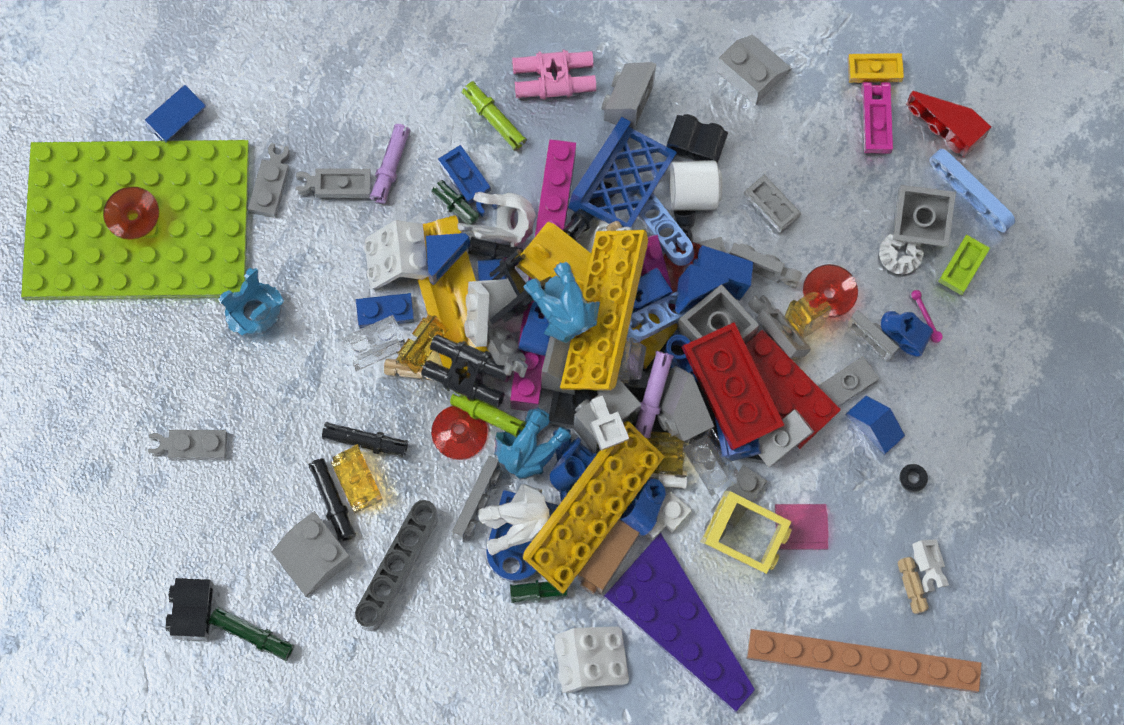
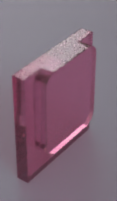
M775 504V514L791 521L789 528L792 529L785 544L781 543L778 550H828V514L826 504Z

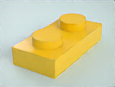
M902 53L848 55L849 83L903 81Z

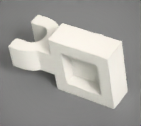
M603 396L592 399L589 404L597 420L591 422L590 426L600 450L602 451L627 441L629 437L619 413L609 414Z
M670 492L662 503L655 526L644 536L652 542L665 528L673 533L689 516L692 510Z
M920 540L913 543L915 562L919 566L920 571L926 572L922 580L924 593L935 591L934 579L938 588L949 586L947 578L941 570L945 565L937 540Z

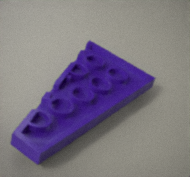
M660 532L604 595V598L736 713L755 689Z

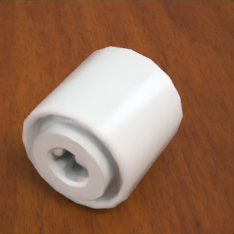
M716 161L671 162L669 192L672 210L696 211L716 210L718 208L719 201L722 199V175Z

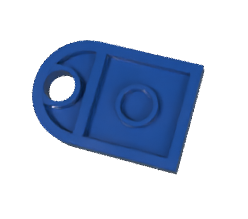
M503 490L499 505L511 502L516 493ZM545 501L551 516L558 505ZM505 523L497 529L492 528L489 540L498 539L506 535L513 525ZM532 541L512 546L504 551L501 550L492 556L488 549H486L487 561L491 570L501 579L510 582H520L531 578L537 571L523 559V554ZM508 559H515L520 565L519 570L513 574L505 572L503 569L504 562Z

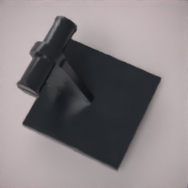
M519 249L510 257H504L499 262L500 265L489 273L490 277L495 276L492 280H500L506 275L517 295L515 299L489 320L492 325L501 320L506 323L513 317L520 316L529 308L528 304L534 301L523 287L526 282L515 269V266L525 259L524 254L520 255L523 252ZM551 276L539 281L543 290H545L546 282L552 278Z

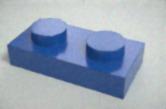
M411 293L356 299L359 329L414 323Z

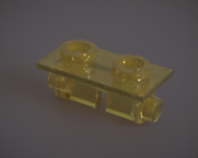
M428 314L426 318L423 317L412 333L417 339L414 342L408 338L397 352L398 357L396 361L403 366L406 365L414 374H417L433 352L430 350V345L434 336L439 334L444 337L449 329L435 315L431 316Z

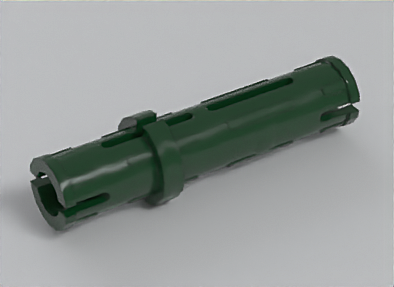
M216 607L210 616L209 624L251 643L260 652L266 651L286 662L294 650V644L273 635L271 630L258 628L220 607Z

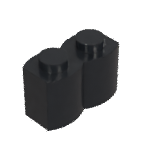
M677 115L666 146L676 151V156L693 161L714 160L718 164L728 132L716 123L703 124L693 115Z
M176 578L174 586L170 585L168 599L169 603H173L172 613L166 616L165 628L166 632H170V636L173 639L208 641L214 587L210 579Z

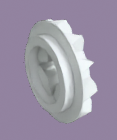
M889 234L882 241L879 249V257L884 267L896 274H908L916 270L922 262L924 253L921 243L893 240V234ZM905 244V253L909 256L903 255L902 258H900L899 261H897L896 259L898 257V251L895 250V248L900 249Z

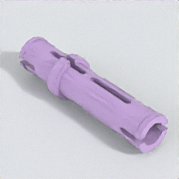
M403 124L394 125L381 167L375 173L377 178L369 197L371 200L377 197L375 202L380 204L387 202L393 182H396V170L408 135L411 132L409 127H406L405 131H403L405 128Z
M656 351L655 360L643 401L640 402L641 409L635 428L645 438L651 437L650 434L656 414L660 413L659 403L674 357L661 351Z

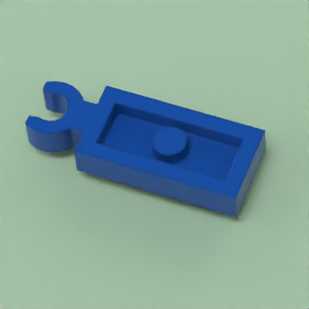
M461 145L438 158V163L468 204L475 201V193H488L491 191L490 185ZM475 201L477 212L481 217H484L485 210L482 206L485 203ZM490 204L494 210L497 209L496 204Z

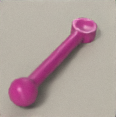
M914 290L911 293V298L917 302L927 325L933 329L932 342L938 343L942 340V333L936 330L921 299V292Z

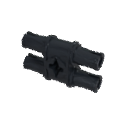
M439 334L435 335L431 342L430 350L451 358V367L448 369L428 360L422 368L421 375L443 384V388L446 391L451 390L467 397L469 401L477 399L495 408H499L505 393L483 384L484 374L486 373L499 380L508 382L513 371L511 375H506L503 371L505 366L497 365L488 351L483 352L471 347L465 341L457 343Z

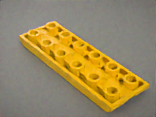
M453 215L423 224L425 247L426 236L461 233L458 229L459 222L457 216ZM466 250L435 285L430 283L429 276L423 280H417L433 336L439 334L457 343L465 341L469 346L485 352L488 351L487 347H476L469 337H466L464 329L465 321L467 320L466 295L468 294V282L476 281ZM439 353L442 366L450 369L452 364L451 358Z
M547 222L523 253H521V255H525V259L516 266L530 278L541 281L550 276L552 278L558 276L554 268L559 263L567 262L571 267L576 283L582 291L591 253L558 226ZM649 313L650 320L659 324V317ZM641 323L632 329L639 330L642 327ZM675 323L638 343L626 341L624 349L636 363L646 369L656 356V351L661 350L676 331L678 325Z
M645 230L596 231L582 294L587 303L600 302L597 325L571 340L560 385L562 390H612L615 388L648 244V236Z
M629 421L623 422L629 439L599 451L524 551L523 559L562 594H564L665 457Z

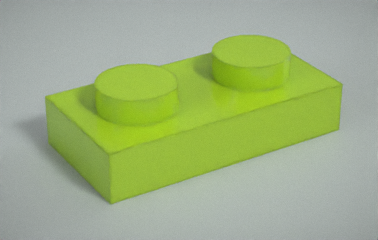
M966 234L938 282L963 295L990 247Z

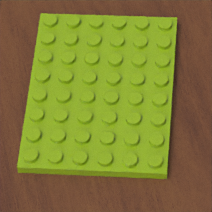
M185 140L168 141L166 143L164 141L31 142L22 299L219 298L222 293L228 290L232 291V293L240 292L241 285L245 281L244 275L246 274L249 141Z

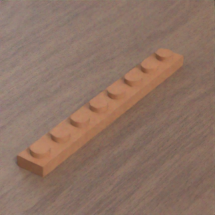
M750 629L746 658L749 660L973 693L979 692L981 662Z

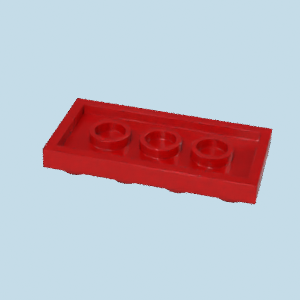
M735 322L682 346L731 450L784 426Z
M761 330L746 344V347L781 419L785 418L794 409H797L814 432L797 446L801 449L841 409Z

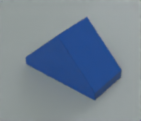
M466 233L426 236L428 275L431 284L435 285L470 247V237Z
M690 264L678 279L675 311L680 314L693 308L721 284L725 287L729 282L728 278Z
M867 395L845 414L884 455L905 437L891 408Z

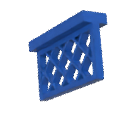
M621 117L573 191L568 208L574 212L582 209L608 224L619 221L622 227L632 228L677 152L630 128L631 121ZM631 138L639 142L642 149L630 151L627 142ZM660 153L666 156L667 159L664 162L654 163L651 154ZM645 155L648 164L636 166L633 157ZM627 158L630 168L618 170L615 161ZM651 171L654 180L642 182L639 173ZM633 174L636 184L624 186L621 176ZM615 177L618 187L606 189L603 180ZM639 190L642 199L630 202L627 192ZM621 193L624 203L612 205L608 195ZM603 196L606 206L598 208L589 202L592 198ZM627 209L630 219L626 223L617 218L614 211Z

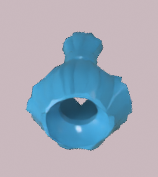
M565 262L559 263L554 268L558 276H554L546 282L545 290L541 288V284L537 279L529 280L523 287L533 300L537 302L541 312L549 321L544 334L567 343L575 336L597 325L600 302L587 303L585 301L582 291L571 272L570 265Z
M249 268L244 275L245 281L241 285L240 292L232 293V291L228 290L219 297L220 304H223L226 308L225 320L229 325L228 328L241 335L267 332L268 328H272L277 323L278 316L280 315V306L284 302L276 287L259 283L257 268ZM252 300L262 302L250 315L252 320L244 316V307L248 302Z
M539 407L528 411L525 419L527 424L522 431H519L520 434L517 438L507 432H496L494 455H497L498 461L505 466L508 472L514 474L519 479H527L544 473L543 467L552 459L556 450L571 438V434L567 429L559 427L549 442L537 445L536 436L550 422V414Z

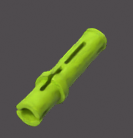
M474 81L469 82L465 86L467 90L463 88L461 93L475 106V112L479 116L483 115L514 151L520 149L523 146L521 142L525 144L527 139L495 106V100L492 97H487Z
M455 394L451 395L450 404L468 412L471 418L481 419L516 438L520 434L519 431H522L527 422L480 400L469 401L467 397L458 394L459 397Z

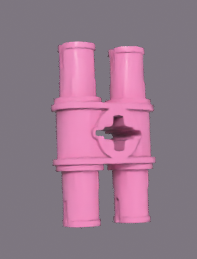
M565 49L562 52L541 53L540 51L536 53V56L512 58L513 74L537 72L540 75L538 80L515 82L516 99L538 96L543 100L549 97L560 96L570 98L572 93L596 92L595 75L580 77L568 75L570 69L593 68L592 51L568 53V50L565 51ZM552 69L556 73V80L552 76Z

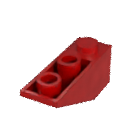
M912 91L906 102L914 116L923 119L928 124L931 132L935 135H940L953 152L959 153L964 158L987 137L992 127L972 108L917 91Z

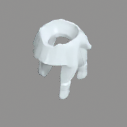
M478 192L474 195L475 201L498 205L497 227L458 223L460 231H470L477 238L494 240L499 244L510 243L511 247H515L524 243L533 233L536 214L530 201L521 195L514 193L491 195ZM516 211L518 212V223H517V226H516V223H515V221H514V216H515V212H516Z
M521 484L511 502L502 505H489L479 510V520L482 524L485 523L486 526L497 529L505 523L513 525L506 535L487 541V549L491 556L501 550L504 551L512 546L532 541L550 518L549 509L545 503V496L542 495V489Z

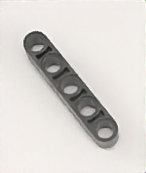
M419 500L412 506L356 607L355 619L363 630L374 631L381 626L435 528L438 516L436 507L432 502ZM426 509L432 512L431 518L427 521L417 519V514L421 510ZM407 535H416L419 538L418 542L414 546H406L403 544V540ZM395 559H400L405 563L404 568L398 572L389 569L390 563ZM385 584L391 587L390 593L385 597H378L375 594L376 588L380 585ZM366 610H374L377 613L376 619L371 623H365L361 620V616Z

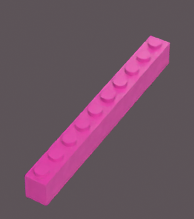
M549 139L535 236L547 222L555 224L561 230L566 226L576 158L575 142ZM535 301L528 304L529 308L523 313L519 342L527 322L530 307ZM538 313L539 318L544 319L543 313ZM521 350L526 358L525 363L528 367L524 377H520L514 371L510 408L529 411L539 407L542 368L545 356Z

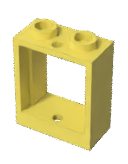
M724 491L700 542L767 574L768 570H773L778 562L779 554H777L781 543L785 544L791 534L792 529L789 528L791 521L731 491ZM736 504L778 524L761 562L719 543V539Z

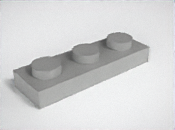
M488 456L452 530L453 538L464 542L466 535L472 536L478 523L474 519L481 508H485L490 496L487 495L491 484L496 486L502 474V470L499 469L498 459Z

